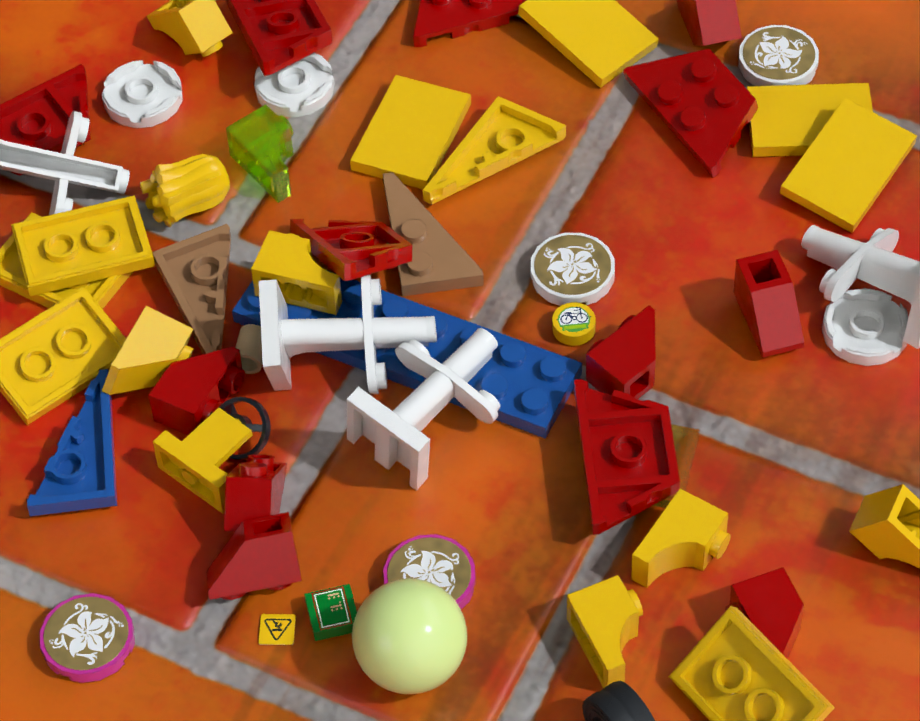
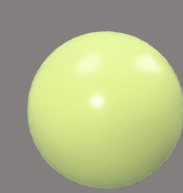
M413 578L398 579L380 586L364 600L353 623L352 644L360 667L377 685L395 693L420 694L442 685L456 672L466 651L467 626L459 605L443 588L426 580Z

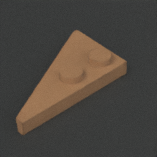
M393 172L384 173L383 184L391 229L412 244V261L397 266L402 296L484 286L483 271Z
M228 224L152 252L155 266L187 326L193 328L192 335L202 354L222 349L231 249V232Z

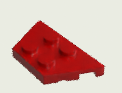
M227 0V5L264 76L272 75L332 44L331 28L315 0Z
M710 49L633 65L623 70L625 79L698 162L713 178L717 176L722 169L720 162L729 147L734 149L741 137L743 127L750 123L758 109L756 98Z
M80 64L0 104V139L61 153L72 111L81 112L82 117L89 119L88 133L84 143L91 140L88 85L85 67ZM77 141L76 147L80 146L83 143ZM11 172V173L16 174V175H18V176L23 175V174H20V173Z
M290 219V233L310 239L311 253L344 281L360 278L385 269H392L412 261V244L383 222L329 220L328 227L310 229L304 224V219Z
M582 379L574 380V395L592 533L595 535L605 532L677 493L680 489V477L669 407L667 405L650 400H638L631 394L614 390L613 394L609 395L588 388V381Z

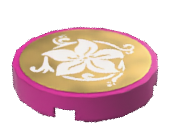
M438 534L418 535L401 542L389 554L383 568L384 584L407 578L426 580L449 593L460 609H463L470 602L476 583L475 564L468 550L454 539Z
M95 593L75 595L59 603L46 616L40 629V648L50 669L58 675L60 673L63 676H68L71 681L80 683L100 681L116 673L125 664L124 659L128 656L129 652L132 653L135 645L133 622L125 607L109 596Z

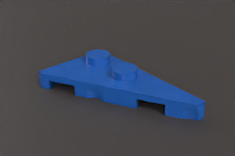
M108 369L99 370L97 377L90 382L84 393L86 401L77 417L72 416L57 444V452L50 457L44 468L45 478L36 494H30L27 499V508L30 516L117 506L111 395L102 392L109 372Z

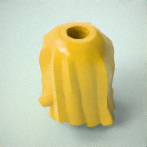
M200 154L171 164H158L155 171H152L150 179L140 182V187L143 194L148 193L145 204L148 209H154L152 214L154 220L158 223L164 222L165 225L171 227L188 215L211 209L222 203L230 190V180L226 168L219 158Z

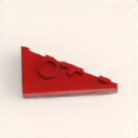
M421 0L413 35L414 47L427 46L428 38L450 33L452 39L465 36L472 31L480 32L510 24L509 17L517 15L519 5L527 0Z

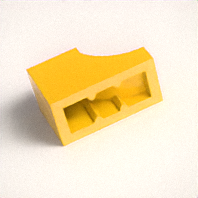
M170 0L147 15L154 30L163 31L172 37L183 49L185 55L201 53L203 57L208 56L222 48L223 43L221 40L233 33L215 0Z
M269 230L251 268L255 296L259 297V281L276 279L287 304L337 315L342 304L340 277L323 269L312 259L310 239L291 233L284 234Z
M904 484L865 495L849 532L879 559L892 558L909 563L920 569V499Z
M679 489L632 554L631 580L648 588L656 578L673 569L695 567L704 571L713 557L719 559L723 555L729 544L731 535L727 533L728 513Z
M619 575L567 595V621L603 688L616 681L625 682V662L621 652L630 639L638 636L639 616L643 615L642 605L636 592L633 589L627 591Z

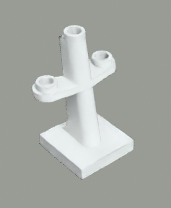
M72 111L61 153L0 139V170L55 180L49 215L72 210L73 199L66 198L68 183L124 194L130 175L129 170L123 169L121 166L74 156L77 141L84 143L89 128V119L82 117L81 112Z
M816 225L810 226L802 238L801 246L808 250V257L835 268L827 271L821 280L819 291L824 293V299L831 302L838 301L858 278L907 300L912 305L903 341L919 349L920 261L892 252L898 242L899 231L891 228L886 230L878 228L870 240L863 243L821 229Z
M371 275L361 277L363 318L288 319L287 304L277 280L259 281L263 368L274 391L291 390L290 358L292 356L306 352L365 349L369 394H379V389H387V374L385 362L377 363L376 349L397 348L401 343H408L412 339L420 342L423 346H429V343L437 342L435 316L374 317V305H382L380 279H371Z
M478 328L443 363L430 357L429 351L416 340L412 339L408 343H401L395 349L398 359L408 369L427 379L393 411L358 386L347 398V440L354 444L362 435L375 444V460L389 470L398 461L410 470V486L417 491L427 480L429 468L430 438L421 431L453 397L484 423L491 424L498 418L497 411L500 409L498 400L491 393L485 390L478 392L468 384L475 374L492 358V352L498 346L495 337L487 330Z

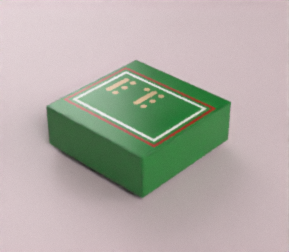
M350 584L304 594L315 641L352 633L357 610Z

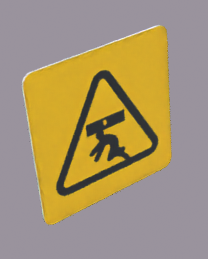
M262 614L259 644L293 645L296 615Z

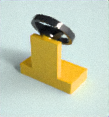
M246 397L231 398L216 409L183 441H180L168 431H163L153 441L158 468L224 514L226 476L228 474L221 470L219 466L228 458L246 460L248 455L259 454L263 450L270 436L271 424L266 409L254 399ZM247 402L253 405L261 416L262 425L252 424L247 416L238 414L234 404ZM252 432H262L259 442L252 450L240 455L233 454L253 436Z

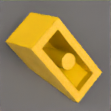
M146 306L111 364L102 392L112 395L154 387L171 363L191 357L194 349L187 346L193 328Z

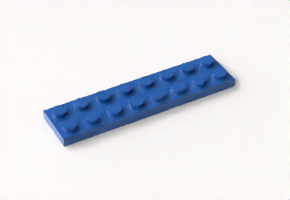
M340 278L342 304L337 315L287 304L288 319L363 318L361 282L356 280L344 281ZM252 280L232 310L233 321L241 325L255 324L261 326L259 297L255 296ZM381 290L382 305H374V317L435 316L437 342L429 343V346L424 347L429 351L430 357L440 363L448 359L478 328H483L490 332L497 340L498 346L492 352V358L475 374L468 384L478 392L485 390L491 393L498 400L500 409L497 411V421L546 439L574 389V380L579 379L582 375L581 362ZM396 348L376 349L377 363L385 362L388 380L416 389L427 379L408 369L398 359L395 353ZM365 349L316 352L366 371ZM455 397L449 402L467 409Z

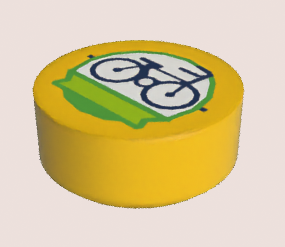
M571 302L563 304L555 310L552 317V331L555 338L561 343L570 346L582 345L590 341L595 334L596 317L592 309L587 305Z

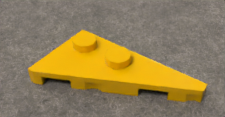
M498 96L423 189V201L433 205L562 141L566 137V125Z

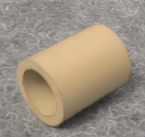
M255 324L244 325L240 329L235 348L240 350L242 368L245 373L255 374L261 370L263 364L261 326Z

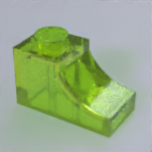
M265 104L226 127L230 156L279 203L291 195L289 171L284 163L289 157L293 156L291 137L294 135L291 124L283 115L278 116Z

